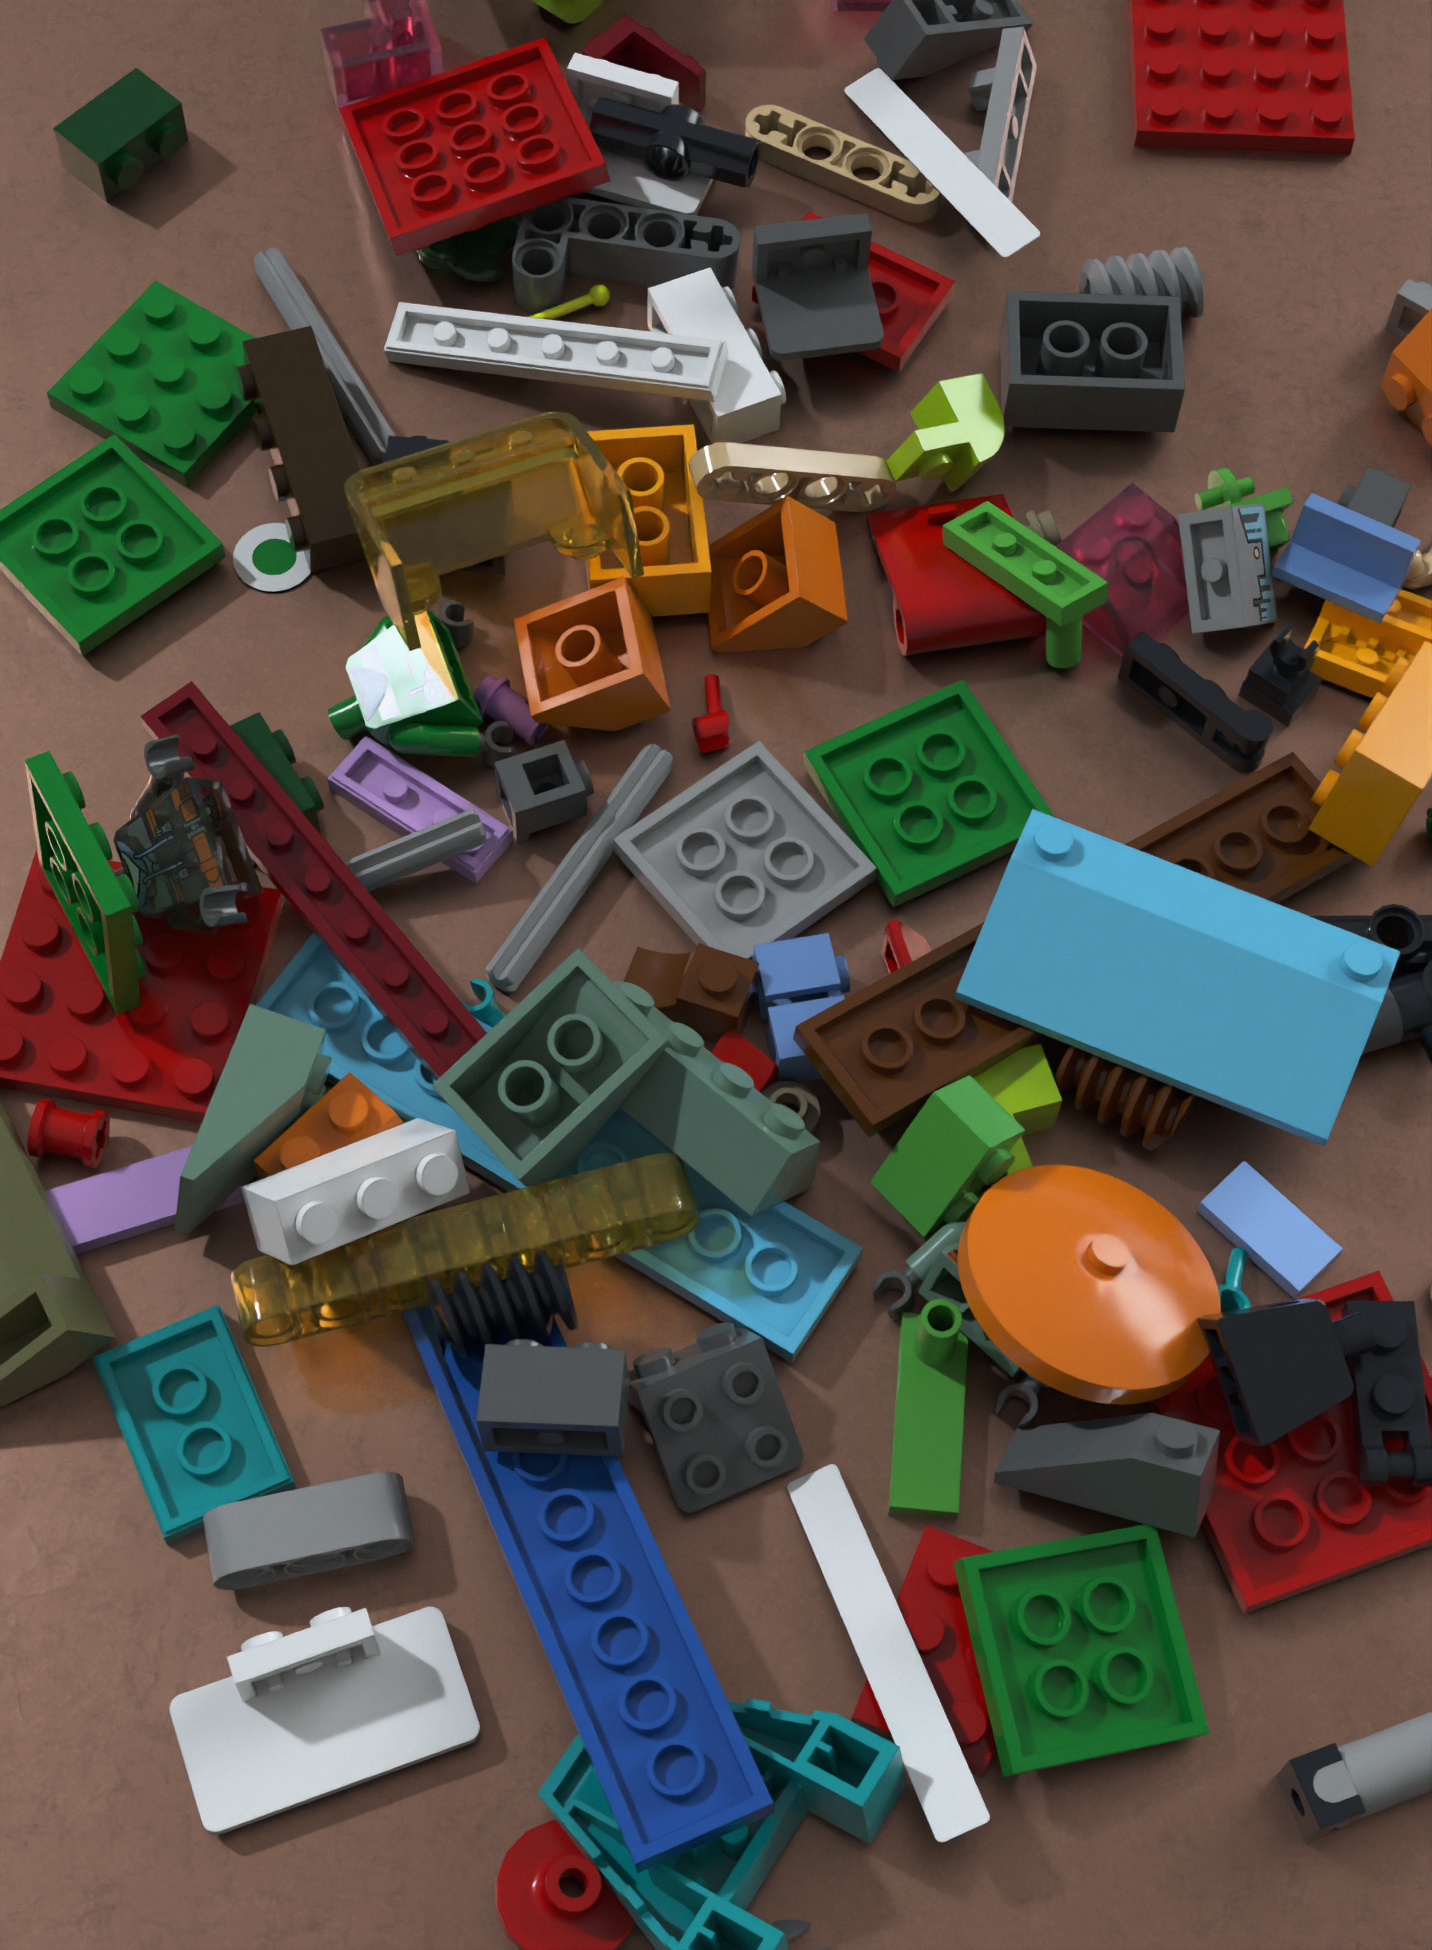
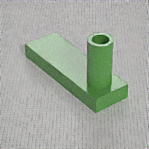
M989 501L942 525L944 546L1046 616L1047 662L1053 667L1062 669L1071 668L1079 664L1082 659V616L1108 602V582Z
M946 1299L930 1301L924 1306L921 1314L902 1313L888 1515L956 1521L958 1517L969 1337L960 1330L962 1315L959 1308L953 1302Z

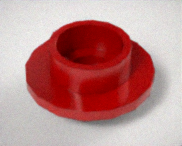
M551 1820L526 1831L506 1852L495 1880L496 1912L507 1937L520 1950H616L631 1933L635 1922L603 1881L597 1867L588 1858H585L556 1820ZM564 1877L577 1879L583 1888V1895L577 1898L566 1896L559 1887V1880Z

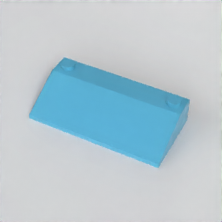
M1032 809L1004 872L954 999L1325 1146L1378 1015L1400 951Z

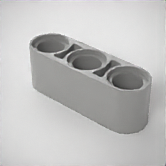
M394 1472L366 1474L233 1502L209 1510L203 1516L213 1586L222 1590L250 1588L381 1560L402 1554L411 1549L415 1544L403 1477Z

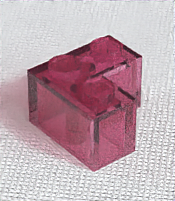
M363 0L365 20L320 29L326 77L339 116H341L339 108L443 73L442 48L425 0Z

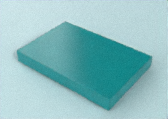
M220 1304L92 1357L167 1545L203 1530L204 1514L218 1506L296 1489L290 1470Z

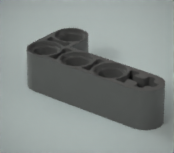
M564 197L522 214L512 254L514 299L518 307L523 311L535 315L562 304L569 275L653 287L707 268L712 269L722 288L727 286L732 290L739 281L741 235L733 224L722 219Z

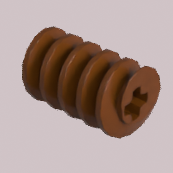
M1071 1045L1065 1053L1054 1077L1061 1098L1066 1097L1077 1088L1075 1108L1080 1112L1087 1111L1096 1102L1100 1101L1097 1120L1104 1126L1122 1114L1120 1134L1128 1139L1145 1127L1143 1147L1149 1152L1155 1150L1165 1140L1169 1144L1175 1138L1198 1098L1197 1095L1189 1092L1180 1096L1176 1093L1177 1088L1161 1081L1158 1083L1153 1080L1154 1078Z

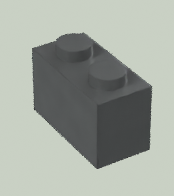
M526 1339L512 1340L505 1345L485 1344L476 1420L484 1451L623 1457L630 1385L625 1349H613L606 1344L598 1342H584L577 1344L574 1348L547 1347Z

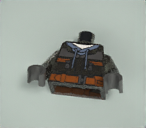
M178 734L149 741L145 745L144 759L150 772V777L130 812V820L115 832L113 841L123 867L114 871V874L119 876L125 873L128 876L139 901V912L145 918H163L172 929L215 936L231 924L246 923V913H238L235 902L263 893L222 781L193 777L184 778V774L192 771L195 768V764L190 756L180 758L178 743L181 739Z

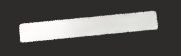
M880 68L872 70L845 88L844 92L1002 257H1009L1040 236V231Z
M830 1464L790 1482L787 1490L894 1742L900 1747L902 1761L938 1842H946L986 1824L990 1819L989 1812L838 1467Z

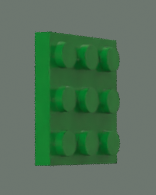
M155 280L47 392L49 404L54 410L105 440L115 434L142 462L187 488L257 413L254 400H243L236 376V367L244 365L243 341L255 339V337Z
M115 434L0 509V570L82 656L226 557L223 543Z
M960 680L804 751L803 766L849 838L877 867L876 881L893 907L1013 852L1032 809L1055 817L964 680Z
M50 751L28 758L24 761L39 865L116 1015L141 1006L138 980L146 977V971L136 948L143 945V938L133 913L140 911L134 887L125 873L115 876L108 860L113 858L110 844L101 825L98 822L88 825L81 812V809H84L86 805L83 793L74 774L71 771L61 774Z
M1146 1524L963 1557L953 1563L1003 1777L1209 1734L1157 1527Z

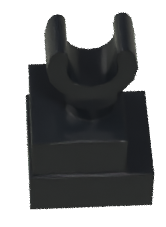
M1286 624L1249 668L1246 679L1242 682L1238 696L1287 727L1292 724L1318 692L1322 681L1321 677L1311 672L1315 661L1313 657L1319 651L1318 642L1313 640L1306 649L1297 646L1290 637L1293 629L1290 624Z

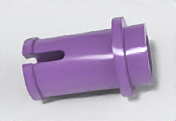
M491 675L487 676L474 693V698L483 721L491 718L494 721L508 722L513 727L514 733L531 746L534 742L537 743L549 726L547 723L534 721L530 714L528 699L511 689L510 681L504 676L499 679Z

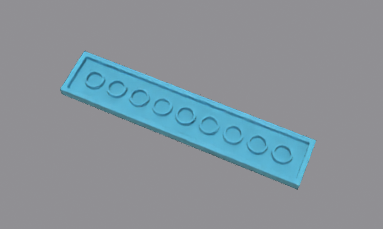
M312 933L255 1005L326 1029L322 1054L332 1057L326 1078L328 1083L335 1086L351 1072L394 1110L403 1123L420 1118L455 1130L465 1166L719 1320L732 1322L735 1328H746L762 1337L767 1349L790 1363L794 1361L862 1258L863 1247L785 1201L750 1216L621 1108L615 1111L587 1148L539 1194L535 1195L513 1175L432 1087L436 1082L433 1076L314 933ZM476 1019V1021L487 1033L492 1029L490 1026Z

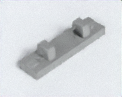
M1024 26L1002 30L996 67L971 73L968 91L976 111H987L980 149L964 154L1011 202L1013 200L1037 68Z

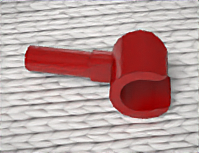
M709 674L704 679L707 715L692 719L694 738L702 754L726 748L730 745L728 733L730 726L729 715L723 710L721 705L719 676L715 674Z

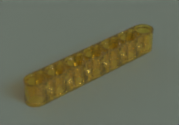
M659 1153L411 1217L293 1266L270 1255L254 1258L235 1268L231 1274V1283L243 1339L247 1344L253 1346L269 1347L430 1305L427 1283L428 1279L432 1277L438 1279L447 1293L453 1292L454 1274L458 1270H463L473 1285L479 1286L482 1264L490 1263L499 1277L505 1279L509 1257L516 1255L526 1270L531 1272L533 1270L534 1252L542 1248L555 1265L559 1264L561 1257L564 1269L679 1239L694 1231L699 1225L701 1218L682 1159L672 1153Z

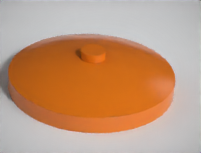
M1040 1165L1015 1171L997 1181L983 1194L961 1232L957 1256L958 1274L966 1301L975 1319L996 1347L1012 1362L1037 1380L1056 1390L1077 1398L1104 1404L1126 1405L1153 1401L1172 1393L1186 1383L1210 1352L1197 1318L1221 1313V1303L1215 1276L1207 1258L1189 1231L1174 1215L1155 1199L1123 1180L1092 1169L1070 1165Z

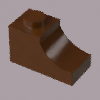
M698 943L695 951L682 954L662 953L637 947L623 982L635 984L649 993L654 1000L653 1006L671 1021L682 1023L696 1031L703 1040L717 1044L729 1029H734L739 1034H743L757 997L759 963Z

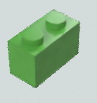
M969 1075L932 1093L870 1183L923 1237H926L938 1231L946 1224L967 1221L980 1200L977 1195L984 1185L988 1186L998 1180L1014 1162L1015 1157L1010 1153V1150L1019 1140L1025 1129Z

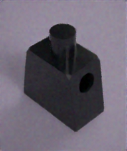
M1296 1299L1209 1314L1197 1318L1210 1350L1209 1356L1239 1442L1260 1447L1272 1443L1350 1397L1354 1393V1384L1346 1361L1376 1349L1374 1332L1363 1313L1356 1312L1331 1321L1327 1306L1321 1299Z

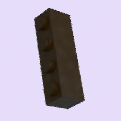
M312 326L243 341L244 365L236 367L237 381L243 400H254L258 412L257 416L252 417L258 447L261 452L270 450L275 466L268 468L270 482L277 502L287 500L292 517L285 518V524L293 552L304 551L310 572L378 556L380 527Z

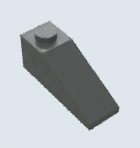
M892 0L864 37V40L876 56L880 68L888 74L891 80L932 75L1000 44L1003 29L1024 26L1025 32H1027L1033 25V22L1018 0Z
M1156 1413L1017 1428L995 1471L994 1483L1195 1538L1214 1493L1220 1430Z

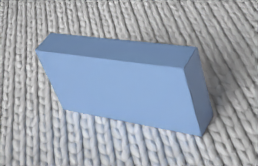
M1245 1161L1200 1202L1197 1209L1205 1219L1237 1248L1245 1249L1248 1253L1247 1257L1294 1299L1299 1297L1339 1257L1343 1250L1341 1246Z

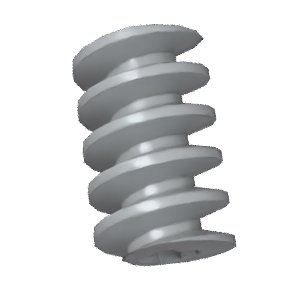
M1175 247L1171 251L1170 256L1165 250L1159 249L1154 250L1148 259L1143 253L1137 252L1132 253L1126 262L1121 256L1115 255L1110 256L1104 265L1099 259L1094 258L1088 259L1083 264L1080 273L1079 293L1180 297L1181 314L1183 303H1188L1194 318H1200L1203 314L1205 299L1203 274L1200 264L1187 247Z

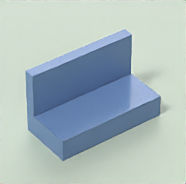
M1311 493L1303 505L1291 541L1274 565L1271 576L1381 623L1405 583L1421 540Z

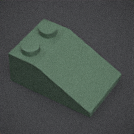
M578 948L446 1071L432 1087L513 1175L531 1192L537 1195L587 1148L670 1042Z
M252 1004L249 1005L180 1176L174 1231L186 1235L189 1234L225 1203L227 1198L238 1187L244 1186L257 1175L253 1160L325 1095L326 1086H324L332 1062V1057L322 1054L326 1029Z

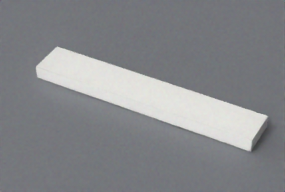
M399 302L383 350L390 362L714 402L729 352L725 340Z

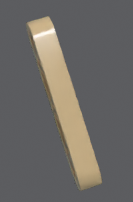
M772 104L761 105L747 114L744 136L761 140L759 160L903 221L922 223L932 219L937 214L940 206L941 192L911 161L780 106ZM819 146L829 150L832 155L824 160H814L807 157L803 152L810 147ZM860 167H870L877 170L881 176L872 181H864L855 177L852 172ZM891 180H893L892 188L889 189ZM916 192H921L915 198L912 197Z
M718 442L698 450L688 463L698 495L708 500L774 505L789 496L813 509L869 512L887 504L896 493V484L886 461L877 456Z

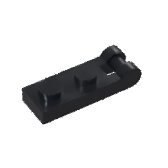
M1143 630L1126 644L1118 674L1119 679L1232 769L1242 773H1249L1258 769L1265 754V747L1273 731L1272 721L1266 714L1256 710L1245 712L1227 697L1224 690L1217 683L1202 678L1183 663L1170 646L1158 643Z
M1347 1301L1341 1310L1342 1318L1356 1312L1363 1313L1372 1327L1376 1340V1349L1374 1351L1347 1360V1366L1354 1384V1393L1350 1398L1360 1483L1362 1487H1385L1388 1480H1408L1410 1487H1432V1446L1414 1301ZM1382 1440H1403L1404 1452H1386Z

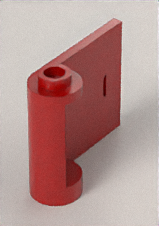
M1003 494L867 514V526L893 592L894 626L898 646L903 656L1046 634L1045 615L943 545L942 525L987 501L1013 518Z

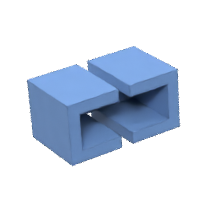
M829 933L754 945L752 961L759 963L757 1001L762 1023H770L771 1029L766 1030L765 1037L770 1059L779 1068L777 1082L794 1081L799 1083L823 1079L793 1040V1036L798 1024L844 1000V995H841V993L850 992V977L845 956H834Z

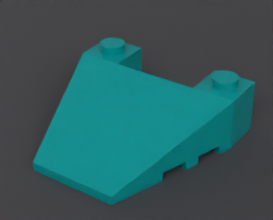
M747 1698L746 1704L728 1701L772 1798L775 1813L640 1873H637L579 1733L537 1794L541 1802L585 1858H588L597 1867L603 1881L657 1950H789L784 1932L748 1913L746 1909L808 1811L871 1844L907 1785L900 1747L836 1713L813 1710L811 1716L773 1709L772 1703L750 1698Z

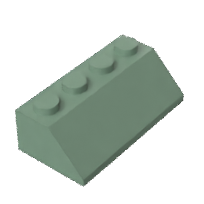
M622 980L614 982L613 984L670 1042L619 1108L750 1216L808 1190L815 1179L820 1141L804 1129L805 1123L803 1119L790 1108L772 1103L753 1087V1079L744 1070L733 1064L723 1063L703 1047L704 1041L702 1037L692 1028L682 1023L673 1022L653 1006V998L644 989Z

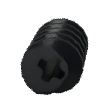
M543 1248L534 1252L533 1270L531 1272L526 1270L515 1255L508 1258L505 1279L499 1277L490 1263H485L481 1266L479 1286H474L463 1270L456 1271L452 1293H447L436 1277L428 1279L427 1294L444 1359L446 1344L451 1343L462 1359L471 1358L474 1336H478L484 1345H498L500 1330L504 1328L512 1340L525 1339L526 1323L531 1321L543 1338L550 1337L553 1315L559 1314L570 1331L578 1329L575 1307L562 1259L560 1257L559 1264L555 1265Z

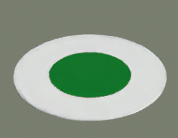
M268 523L251 529L242 536L234 549L233 565L237 575L243 582L257 590L267 592L284 591L297 586L311 573L304 551L293 552L285 523Z

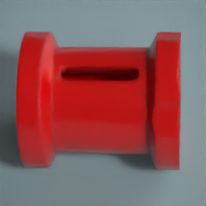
M41 1099L34 1109L28 1130L27 1146L29 1155L43 1158L49 1152L82 1159L83 1165L86 1167L97 1168L104 1157L110 1133L109 1112L95 1109L92 1114L65 1110L57 1108L53 1100Z

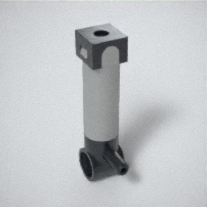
M1432 1711L1337 1747L1336 1743L1327 1745L1293 1758L1285 1764L1276 1777L1306 1844L1349 1828L1363 1817L1432 1791Z

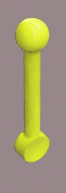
M596 284L590 288L589 293L529 317L553 320L592 304L598 307L604 306L610 299V291L605 285Z

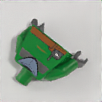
M448 600L443 603L437 616L425 605H422L411 613L392 615L381 619L361 649L351 655L345 665L355 695L328 708L331 723L343 740L346 741L368 729L391 752L432 756L475 757L478 751H481L483 760L491 767H494V762L517 755L518 750L515 747H499L495 744V742L508 743L512 741L514 729L508 722L501 720L493 722L488 726L485 733H479L477 726L484 722L456 649L464 647L471 642L474 622L468 619L464 621L465 607L460 602Z

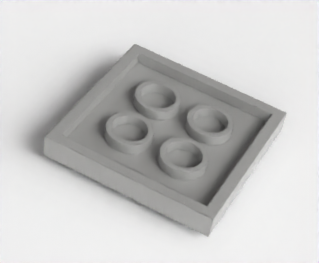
M757 741L613 839V852L696 945L700 943L749 960L753 958L754 945L794 938L875 881L877 867L760 741Z

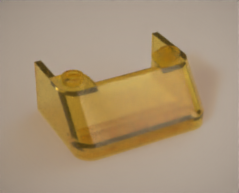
M541 413L368 467L354 473L344 484L348 508L381 603L409 651L421 648L414 616L429 610L440 598L442 588L439 575L548 540L551 541L558 552L576 560H589L599 556L603 551L612 549L632 578L644 575L630 489L578 419L569 413Z

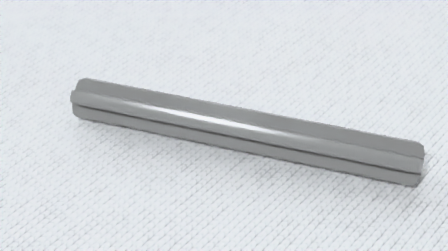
M271 247L266 252H259L254 258L256 274L291 330L312 326L340 411L371 462L378 467H384L388 437L395 436L394 432L282 251Z
M650 743L645 745L486 966V979L493 986L507 993H511L518 988L612 855L613 839L634 824L671 772L673 756L667 750Z

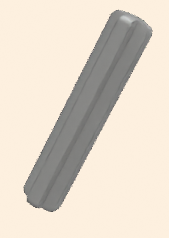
M469 809L346 860L344 863L369 892L484 844L487 841L486 831L476 811Z

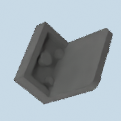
M868 213L847 216L835 215L829 218L797 222H777L771 225L754 227L752 276L769 352L773 359L787 361L875 350L881 347L884 332L868 270L872 237Z
M732 1322L719 1323L701 1330L695 1335V1344L672 1353L670 1348H661L643 1354L633 1361L634 1369L628 1371L630 1378L628 1403L643 1413L675 1504L687 1513L698 1511L795 1469L803 1460V1451L763 1338L746 1328H735Z

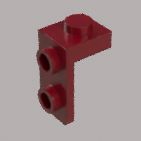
M626 14L601 34L591 37L581 50V54L585 56L603 59L617 65L679 82V102L692 108L697 113L705 107V69L693 57L682 54L662 40L654 30L643 27Z

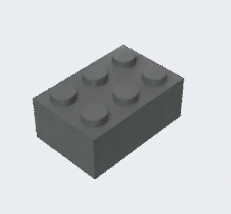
M1007 291L1000 331L1001 407L1004 426L1174 432L1185 392L1180 297Z

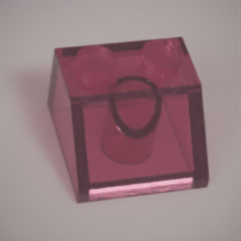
M1133 483L1055 546L1108 582V602L1083 615L1082 624L1122 658L1126 644L1143 630L1156 641L1189 612L1179 523L1173 515Z

